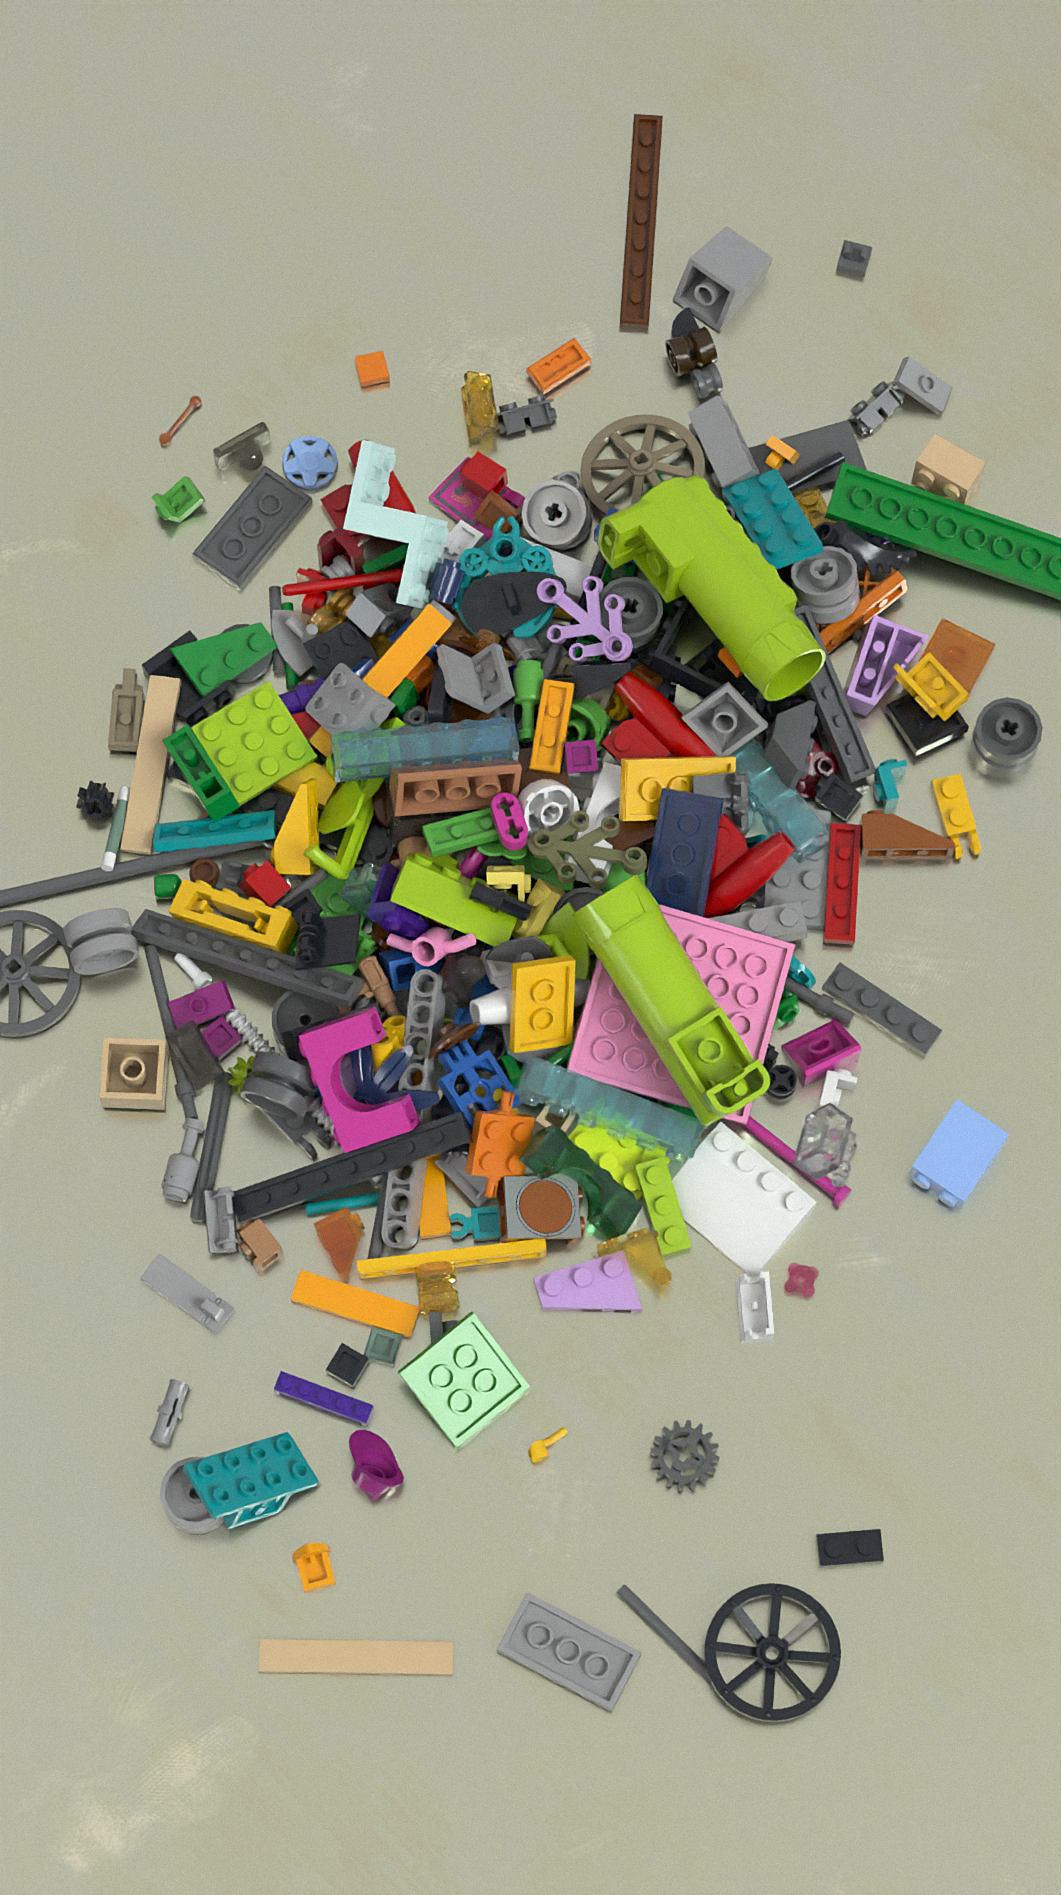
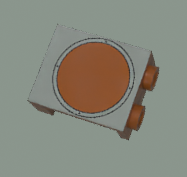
M504 1176L499 1181L497 1189L500 1243L516 1242L519 1239H567V1245H574L585 1231L584 1217L580 1216L579 1205H581L583 1199L582 1187L578 1186L577 1176Z

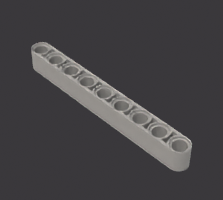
M427 969L416 972L411 980L403 1047L411 1045L414 1051L409 1065L399 1079L398 1091L423 1090L435 1092L439 1058L429 1060L427 1056L435 1043L441 1038L437 1032L443 1028L447 982L441 974ZM432 977L434 986L431 991L426 993L424 984L427 979ZM428 1008L430 1010V1018L423 1024L420 1016ZM425 1039L427 1043L426 1050L419 1055L417 1045L421 1040ZM421 1070L423 1080L419 1085L415 1086L413 1082L414 1075ZM433 1105L419 1110L418 1117L421 1123L418 1126L432 1122ZM427 1159L411 1164L412 1174L406 1180L402 1175L404 1167L388 1172L381 1233L384 1243L390 1247L409 1249L417 1242ZM406 1195L408 1206L405 1210L401 1211L399 1200L402 1196ZM402 1226L405 1235L403 1240L398 1243L395 1238V1232Z

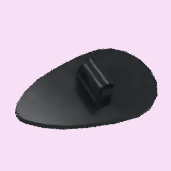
M511 572L482 577L473 582L465 591L461 602L462 615L467 625L475 632L486 636L501 635L535 619L554 605L543 602L537 595V587L542 580L551 578L560 581L564 587V593L567 589V584L563 578L543 572ZM555 586L550 589L551 597L556 594L557 589Z

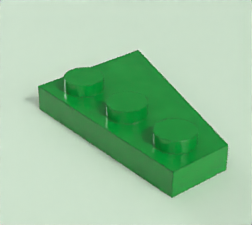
M259 622L170 648L169 651L204 698L223 683L232 680L272 652L278 645L264 625Z

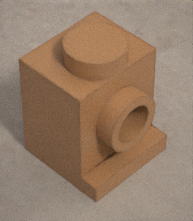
M260 1218L254 1222L249 1220L236 1230L242 1241L239 1244L240 1249L249 1260L253 1257L255 1258L253 1265L258 1273L283 1255L282 1247Z

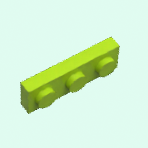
M665 1156L633 1165L659 1255L663 1256L692 1247Z

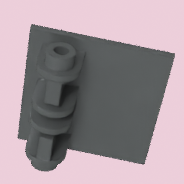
M748 771L692 776V793L724 798L722 814L726 813L745 836L750 829L748 825V812L750 811L748 807Z

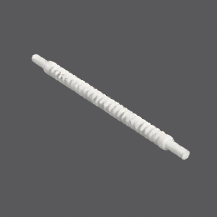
M178 953L174 957L175 961L192 978V984L197 990L213 984L212 977L207 972H202L188 956ZM240 1008L220 1015H225V1020L232 1022L231 1026L234 1029H238L237 1033L239 1035H243V1041H249L248 1047L255 1048L254 1054L270 1052L281 1056L280 1053H274V1046H268L269 1040H263L262 1033L257 1034L258 1029L257 1027H251V1021H245L246 1015L239 1014ZM315 1094L304 1096L309 1102L307 1111L312 1112L313 1118H318L317 1124H323V1130L330 1131L329 1137L333 1138L334 1125L330 1116L325 1114L320 1104L321 1098H315ZM383 1174L371 1179L378 1183L382 1180Z

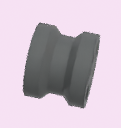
M714 363L708 364L703 370L694 369L690 372L693 387L699 398L706 397L711 391H723V382Z

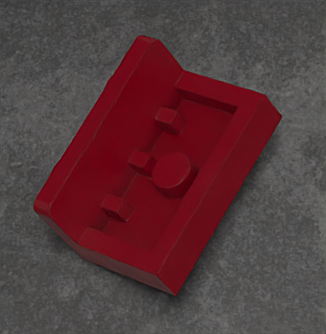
M339 526L333 532L329 530L320 537L317 544L320 568L330 566L333 563V559L340 555L348 562L356 575L362 574L361 565L365 562L364 547L355 536L350 537Z

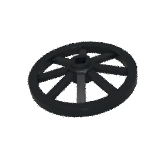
M767 1583L743 1589L730 1597L719 1608L706 1634L704 1659L707 1674L714 1689L731 1708L752 1719L780 1722L795 1719L808 1713L826 1697L838 1675L841 1661V1645L838 1631L831 1616L816 1599L806 1592L789 1585ZM772 1596L768 1637L765 1638L740 1605L756 1598ZM782 1598H786L804 1606L811 1614L781 1639L778 1637ZM731 1613L736 1616L758 1645L757 1647L717 1642L719 1631ZM817 1621L820 1623L826 1635L829 1653L788 1650V1646ZM776 1649L778 1651L777 1658L773 1660L767 1658L766 1650ZM716 1652L755 1657L756 1661L726 1684L718 1668ZM786 1661L828 1663L826 1674L814 1693L788 1666ZM763 1668L765 1669L763 1708H760L742 1700L734 1691ZM775 1670L781 1672L805 1699L804 1701L791 1707L773 1709Z

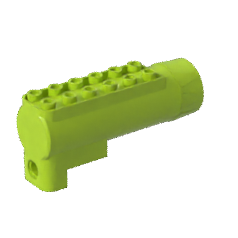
M693 474L687 478L674 477L664 480L648 490L636 503L601 520L598 546L602 556L611 568L615 569L634 560L666 603L685 595L732 655L742 673L766 700L777 701L792 695L805 686L819 672L825 662L826 654L805 623L794 613L797 599L793 589L784 584L776 568L765 560L761 555L758 545L750 541L744 533L741 524L738 521H734L727 512L723 501L715 497L704 478Z
M638 874L572 914L589 947L605 967L701 1125L708 1126L724 1116L736 1112L768 1090L770 1077L760 1059H753L723 1008L719 1007L660 910L659 904Z

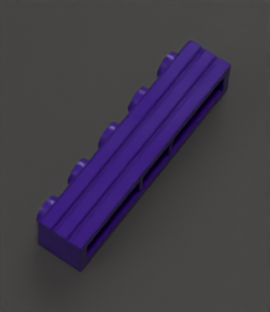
M283 1371L280 1372L274 1387V1393L281 1394L365 1427L368 1426L374 1411V1405Z

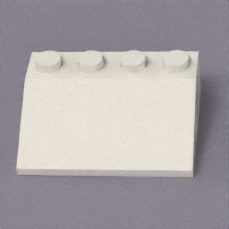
M722 1122L705 1138L672 1180L684 1221L750 1277L757 1276L812 1214L817 1203Z

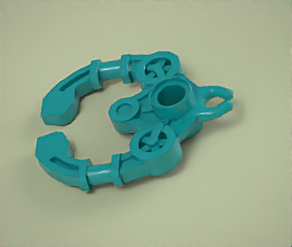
M501 516L493 526L492 538L480 548L466 549L460 555V570L466 572L457 599L455 598V603H452V609L458 612L461 621L467 629L481 640H497L498 635L486 636L475 632L467 625L462 615L461 602L465 591L472 584L473 580L485 577L488 572L495 575L523 572L524 570L526 572L549 573L556 576L550 552L542 546H531L520 538L519 524L513 516L507 518V521L512 526L510 533L504 534L500 530V527L505 522V518ZM503 547H513V552L508 557L499 556V552ZM555 603L549 610L535 619L513 629L515 638L531 639L545 628L552 618L555 609L560 606Z

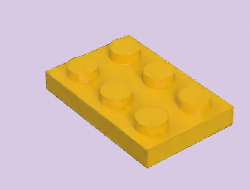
M571 955L512 963L509 1048L513 1053L566 1046L572 1042L576 960Z

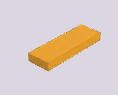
M544 679L529 770L560 775L575 687L574 683Z

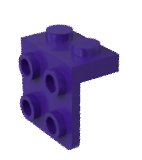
M391 863L383 864L367 915L389 933L408 940H416L432 927L419 917V913L390 901L393 885L400 870Z

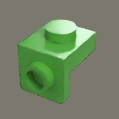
M186 476L179 480L164 495L155 493L152 496L157 505L155 506L156 512L164 520L181 523L206 501L191 478Z

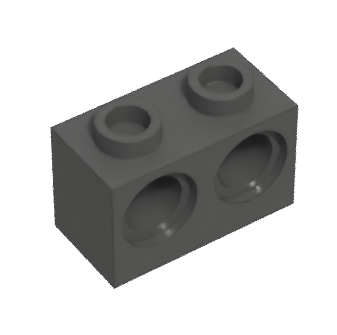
M390 582L361 591L345 615L372 638L381 634L387 635L390 631L399 629L411 619L410 613L414 607L396 603L399 589Z

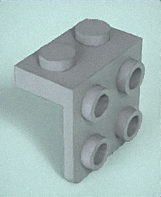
M493 642L472 658L444 644L437 647L438 664L442 669L445 679V689L452 698H456L473 708L489 714L515 696L502 646Z
M339 663L306 705V712L339 742L346 746H353L361 751L396 704L371 688L347 665Z

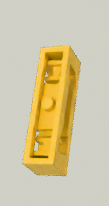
M183 879L168 910L173 918L283 954L287 953L299 927L291 916L292 912L284 907L275 906V908L265 906L264 902L254 897H249L246 900L226 888H222L221 891L212 889L211 885L201 880L191 882ZM210 905L216 906L221 912L254 922L253 928L258 933L251 931L250 927L246 924L213 914L214 909Z

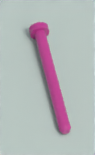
M751 1116L748 1117L746 1125L741 1124L833 1196L832 1202L839 1207L847 1199L852 1189L847 1185L841 1188Z

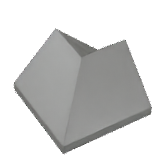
M729 682L682 715V719L717 756L730 755L768 727V723Z

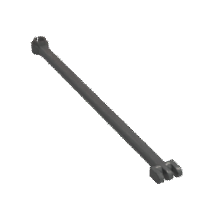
M277 823V829H276V834H277V836H278L279 831H280V829H281V826H280V824H278V823ZM275 840L248 841L233 845L223 844L207 846L205 848L167 851L116 863L112 871H105L98 867L0 890V906L260 845L273 848Z

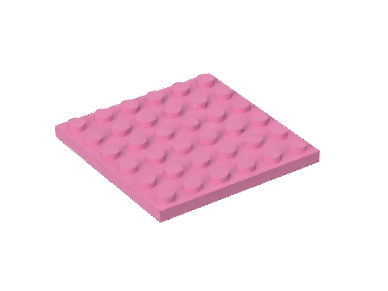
M659 905L666 921L717 1004L723 1008L753 1059H760L763 1064L795 944ZM597 957L565 1073L691 1109L605 967ZM752 1102L736 1112L724 1116L722 1119L746 1125Z

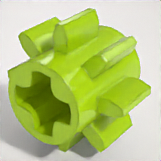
M250 1056L247 1062L243 1058L237 1057V1064L233 1068L228 1067L227 1069L233 1075V1078L228 1083L232 1086L239 1085L238 1093L242 1089L246 1076H256L251 1070V1065L255 1058L253 1056Z

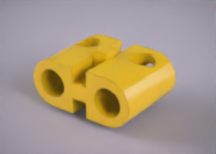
M396 1015L386 1019L382 1024L386 1036L379 1042L371 1044L375 1073L393 1053L403 1048L407 1019L405 1016Z

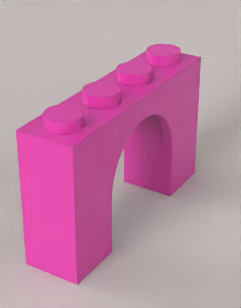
M375 1006L309 1028L299 1035L300 1051L303 1057L308 1059L311 1067L310 1075L312 1082L316 1087H319L323 1097V1110L332 1120L334 1138L337 1144L342 1146L344 1153L412 1131L421 1123L410 1094L379 1104H365L352 1098L342 1085L340 1064L344 1055L377 1043L386 1036Z

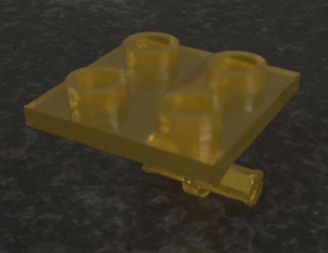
M647 1227L626 1234L628 1241L619 1243L618 1238H614L597 1244L599 1251L591 1253L593 1259L626 1248L656 1285L664 1287L672 1281V1273L666 1268L656 1237H659L658 1232L649 1233Z

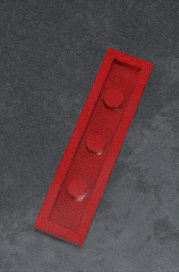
M830 824L824 943L851 945L855 943L861 825Z

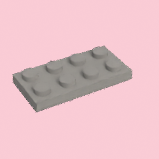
M770 806L768 837L782 831L792 841L796 850L766 883L764 908L801 901L807 929L824 930L831 811Z
M528 1592L525 1594L497 1648V1652L611 1712L642 1653Z

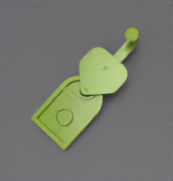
M397 717L381 723L371 736L369 742L360 751L364 758L362 771L353 777L341 780L339 790L323 809L318 823V830L321 833L327 834L347 827L335 860L319 849L318 843L312 844L304 851L305 857H309L315 864L339 880L349 878L373 816L372 796L379 789L386 774L391 769L393 755L399 746V740H402L401 734L405 723Z

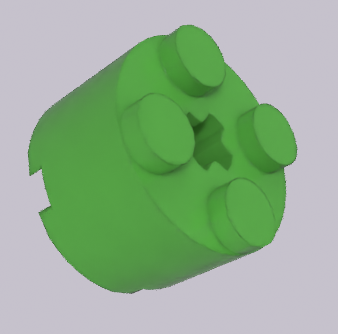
M582 697L572 700L566 742L596 740V750L598 752L603 748L601 743L609 736L611 723L609 715L598 703L589 698Z

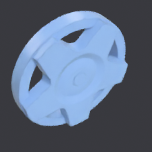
M304 436L293 440L285 449L282 467L284 475L291 484L303 490H316L329 484L335 477L338 459L334 448L328 441L315 436ZM305 443H314V444H313L312 446H308V445H306ZM327 451L331 454L333 461L325 457ZM293 452L295 457L287 461L290 453ZM300 474L303 482L298 481L292 475ZM320 474L328 475L323 480L317 482Z

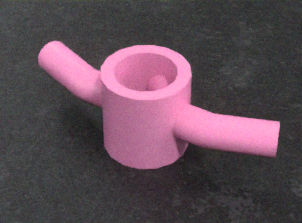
M440 927L429 929L416 940H408L392 933L387 939V945L412 953L413 958L423 966L434 965L448 953L459 952L476 944V938L472 933L452 940L450 934Z

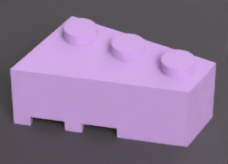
M873 615L865 625L843 690L851 710L867 716L896 680L894 677L898 672L893 666L898 663L904 669L930 636Z

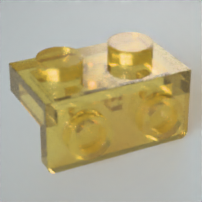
M467 371L464 373L465 385L461 387L469 441L479 443L499 429L490 374Z

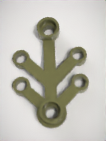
M584 811L574 812L571 815L570 822L553 831L546 829L537 830L528 838L530 853L538 859H547L558 873L559 881L564 884H570L576 880V867L572 863H565L559 853L568 854L573 858L587 876L588 883L593 889H602L606 886L607 873L602 868H596L589 858L620 863L624 871L630 875H639L647 868V855L638 847H631L626 851L593 846L607 837L618 835L620 823L614 816L603 818L600 827L573 842L563 840L575 832H584L588 829L589 816ZM578 819H582L585 822L582 824H578L575 821ZM612 824L615 828L608 829L605 826ZM546 841V842H548V843H546V844H539L538 842ZM631 857H638L639 859H638V860H632V859H630V858H631ZM564 871L572 872V874L568 876H565L562 873ZM595 876H600L603 879L600 881H595L592 878Z

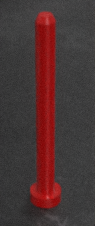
M403 569L286 584L282 587V593L285 596H295L401 581Z

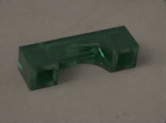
M554 1125L537 1131L519 1158L541 1180L553 1174H563L574 1179L581 1186L587 1198V1221L608 1240L626 1234L643 1207L635 1199L631 1191L623 1188L613 1179L609 1171L595 1163L584 1149L575 1145L562 1129Z

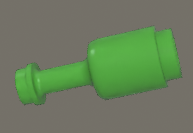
M535 660L518 661L516 668L513 670V689L515 693L513 701L517 705L522 706V729L517 731L519 741L534 742L536 730L534 729V708L536 705H540L544 682V670L541 669V663Z

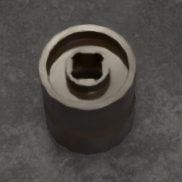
M706 327L688 332L687 338L680 335L665 341L668 359L677 376L691 372L695 369V365L702 368L718 361L715 344Z

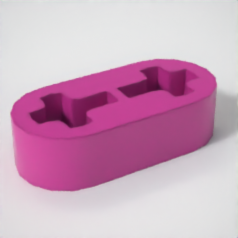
M511 793L497 794L491 802V816L500 842L509 850H519L526 845L528 840V827L519 801ZM501 804H505L507 808H510L509 817H506L504 810L500 809ZM509 826H513L515 833L519 834V838L514 839L512 835H509Z

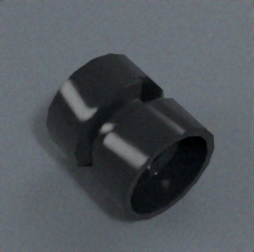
M486 1025L479 1041L468 1038L467 1042L476 1056L490 1050L501 1067L500 1057L507 1055L503 1032L497 1027ZM474 1068L481 1075H492L484 1069Z

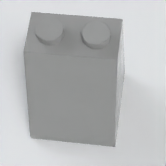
M726 226L689 258L673 300L684 308L689 307L695 316L720 332L765 279L773 258Z

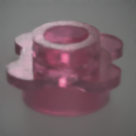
M798 1263L790 1264L788 1267L790 1275L788 1281L785 1282V1290L788 1293H803L805 1297L812 1296L815 1293L814 1281L819 1275L817 1268L799 1265ZM803 1277L805 1281L799 1282V1278Z

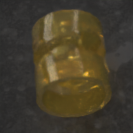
M441 1261L415 1267L416 1285L422 1289L418 1294L420 1313L429 1315V1312L441 1311V1314L460 1308L458 1291L452 1287L457 1282L455 1263Z

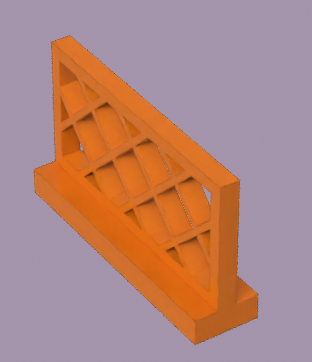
M864 565L863 568H866L865 581H858L859 587L864 588L863 596L860 598L856 610L846 619L835 623L820 624L815 622L828 654L867 624L873 615L881 613L908 591L906 580L898 571L896 572L891 567V573L883 581L869 582L870 572L867 566Z

